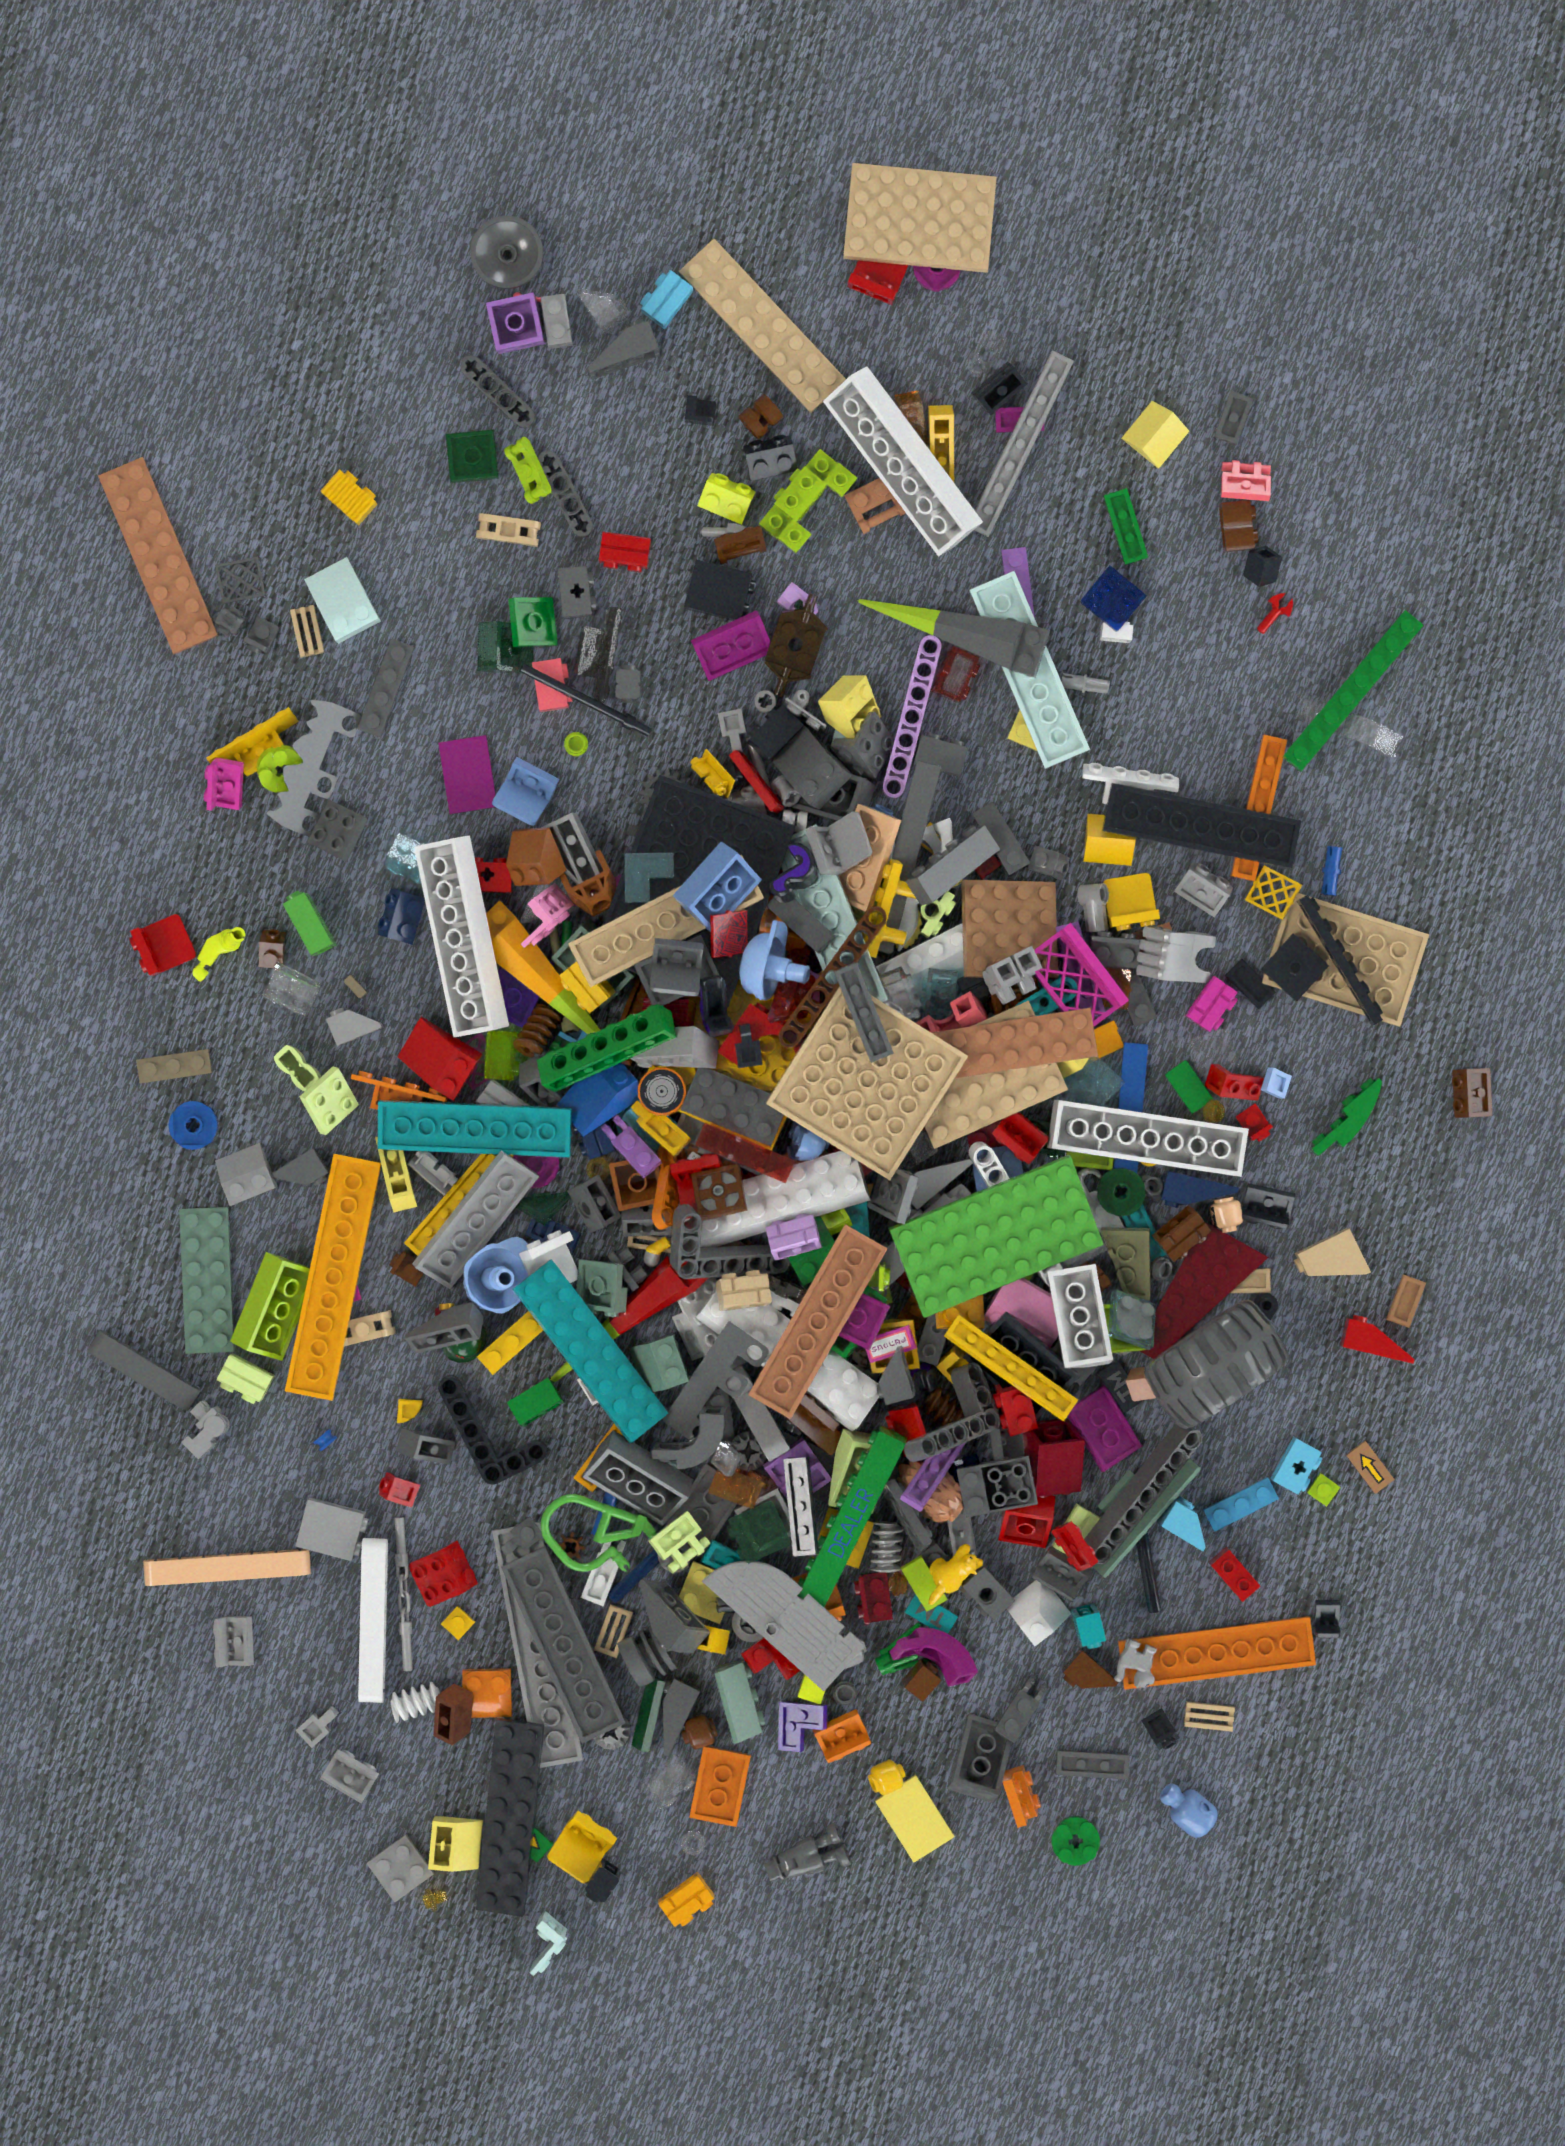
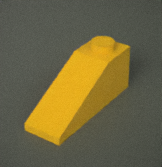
M928 406L929 450L954 482L953 406Z

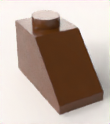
M1082 1648L1062 1668L1065 1674L1063 1679L1072 1687L1077 1684L1081 1689L1116 1687L1118 1684L1114 1677Z

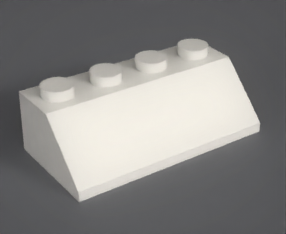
M962 923L875 967L895 1005L903 1008L964 976Z
M1096 1264L1047 1272L1064 1368H1083L1110 1364L1113 1361Z

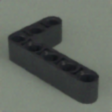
M447 1375L441 1379L438 1385L439 1393L482 1479L487 1484H498L545 1459L548 1452L547 1445L537 1439L498 1457L459 1378L454 1375ZM447 1380L454 1381L456 1384L455 1392L448 1393L445 1391L444 1382ZM455 1403H465L467 1412L465 1414H458L454 1409ZM472 1423L477 1426L478 1433L475 1436H470L466 1433L465 1426ZM479 1445L486 1446L489 1450V1455L484 1458L479 1457L476 1453V1447ZM539 1445L543 1450V1455L538 1458L533 1457L530 1454V1447ZM511 1456L520 1458L521 1466L519 1468H512L509 1465L508 1459ZM489 1467H496L499 1470L500 1475L497 1479L488 1477L487 1469Z

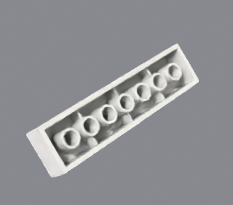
M868 367L850 375L823 401L938 557L955 547L983 523Z
M470 836L415 846L414 849L453 1037L508 1027L509 1023Z
M1054 1100L1047 1148L1242 1177L1249 1129Z
M841 1150L810 1161L742 1180L745 1184L744 1192L748 1211L702 1221L700 1248L718 1247L766 1232V1227L771 1226L773 1222L778 1220L790 1221L799 1214H813L814 1217L870 1201L861 1163ZM686 1239L683 1244L687 1243L689 1239Z
M716 1289L695 1317L719 1335L728 1321H730L762 1343L769 1350V1354L761 1364L762 1367L767 1363L790 1322L789 1318L770 1304L720 1311ZM752 1345L748 1347L747 1355L753 1360H758L762 1356V1350L758 1346ZM831 1349L806 1392L817 1400L816 1405L821 1409L829 1410L834 1415L833 1418L850 1431H854L860 1426L879 1398L876 1387L878 1383Z

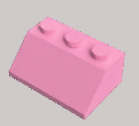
M1024 1278L1000 1287L984 1314V1320L992 1324L1002 1314L1008 1312L1049 1348L1058 1337L1051 1294Z

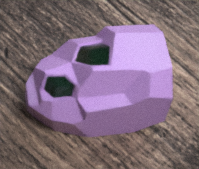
M791 582L777 603L786 610L799 609L805 606L808 594ZM815 604L813 609L815 615L818 612L817 604Z

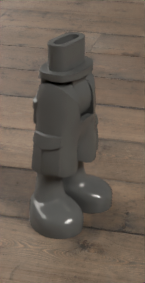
M835 1822L829 1824L827 1832L820 1838L815 1839V1837L809 1836L800 1840L795 1846L783 1851L778 1856H773L772 1861L764 1863L770 1881L772 1882L777 1879L783 1881L785 1878L789 1879L804 1874H814L825 1870V1863L833 1861L839 1862L843 1867L851 1865L850 1855L845 1844L822 1854L819 1853V1849L843 1842V1837Z

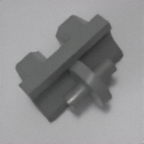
M628 1246L617 1252L613 1251L608 1255L612 1263L623 1264L622 1277L632 1291L637 1289L639 1283L648 1275L641 1265L631 1272L628 1270L625 1264L635 1257Z

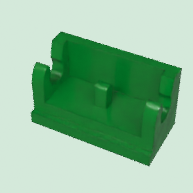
M549 1378L544 1379L507 1402L516 1420L522 1427L527 1426L565 1403Z

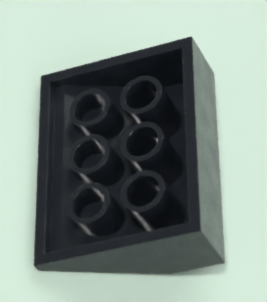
M1008 1312L1002 1314L983 1331L1065 1391L1081 1375L1073 1368H1064L1063 1359ZM967 1352L963 1356L968 1363L975 1362L979 1364L984 1376L994 1385L1000 1384L1002 1389L1013 1386ZM1031 1399L1037 1420L1046 1409Z

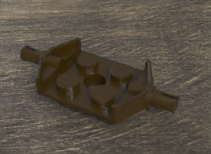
M808 593L805 606H802V608L781 611L764 663L777 676L778 683L773 693L777 696L779 694L780 697H783L789 682L811 678L810 674L826 630H828L826 625L814 614L813 609L818 598L817 595ZM797 637L801 639L802 646L794 651L789 648L788 643L790 639Z

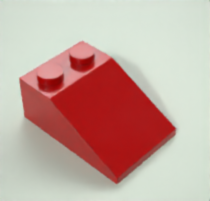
M421 1016L397 1057L433 1089L454 1101L461 1093L483 1054Z
M916 1402L888 1409L889 1415L885 1416L888 1428L894 1429L895 1432L907 1437L906 1442L926 1434ZM903 1449V1451H902L903 1457H906L905 1451H904V1449Z

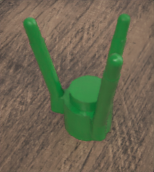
M916 1623L886 1648L879 1650L881 1656L876 1657L875 1661L882 1675L892 1674L898 1670L913 1667L918 1662V1660L912 1661L918 1658L917 1654L893 1660L890 1651L899 1639L908 1637L916 1628H919L920 1623ZM928 1658L922 1659L925 1663L931 1662Z

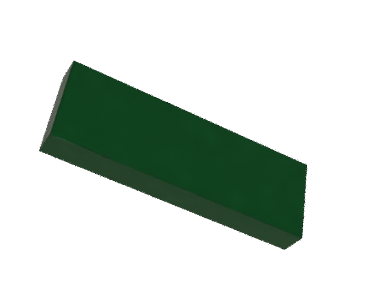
M656 1676L655 1681L645 1686L631 1744L642 1752H649L665 1687V1681Z

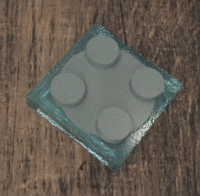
M1119 1290L1111 1292L1109 1336L1147 1350L1153 1348L1156 1304Z

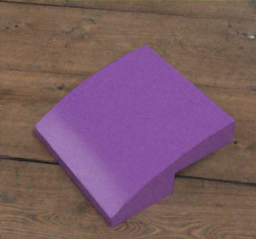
M803 1438L790 1445L791 1450L763 1465L786 1499L787 1492L783 1459L809 1456L813 1493L832 1479Z

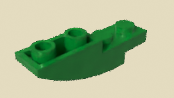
M1371 1078L1367 1079L1360 1086L1362 1090L1356 1096L1350 1094L1341 1102L1344 1106L1339 1110L1345 1115V1118L1338 1117L1329 1125L1332 1128L1325 1135L1321 1132L1311 1141L1314 1145L1309 1149L1315 1156H1319L1334 1142L1340 1147H1344L1359 1132L1376 1104L1382 1085L1380 1078H1375L1374 1080Z

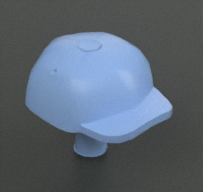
M773 920L770 933L754 936L744 949L739 971L742 987L747 993L753 994L759 1000H769L776 992L779 982L787 983L790 980L805 984L810 977L808 965L795 964L791 959L785 958L788 930L786 924L782 921Z
M511 1237L497 1244L491 1243L473 1255L464 1265L463 1285L467 1297L480 1309L502 1314L512 1309L521 1301L512 1289L528 1277V1273L519 1253L527 1250V1243L524 1239Z

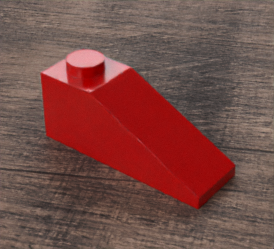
M1353 1315V1319L1346 1318L1340 1346L1414 1364L1415 1359L1376 1326L1367 1323V1317Z

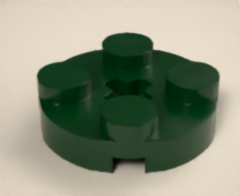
M1115 1168L1105 1173L1100 1179L1097 1188V1198L1102 1208L1108 1213L1118 1217L1129 1216L1142 1206L1145 1199V1185L1141 1177L1134 1171L1125 1168ZM1117 1186L1121 1188L1127 1187L1126 1198L1123 1199L1121 1196L1115 1197L1114 1194L1117 1193L1115 1188Z

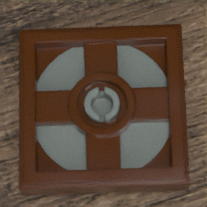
M738 1163L691 1174L697 1213L702 1221L748 1211L741 1169Z

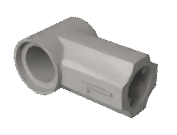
M1106 884L1080 885L1077 894L1079 904L1084 909L1086 932L1108 930L1105 905L1108 902L1109 892Z

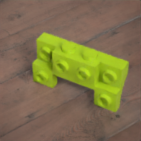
M819 449L802 470L798 468L789 478L791 481L790 485L786 489L782 487L774 496L776 502L760 521L759 526L797 554L799 549L812 535L798 522L821 496L827 486L840 497H843L858 478Z

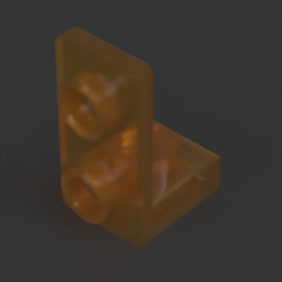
M918 390L894 395L896 406L925 445L928 446L923 405Z

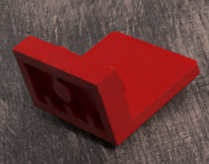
M858 260L854 272L850 275L847 287L892 305L908 265Z

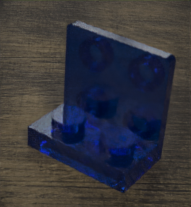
M1109 565L1080 600V603L1115 632H1118L1147 595Z

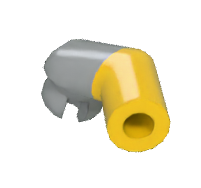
M666 1236L646 1247L644 1262L647 1266H656L659 1263L661 1252L671 1247V1243Z

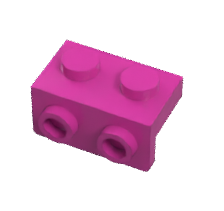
M215 758L210 765H207L205 779L208 782L204 792L207 810L212 811L215 806L240 810L242 807L244 762Z

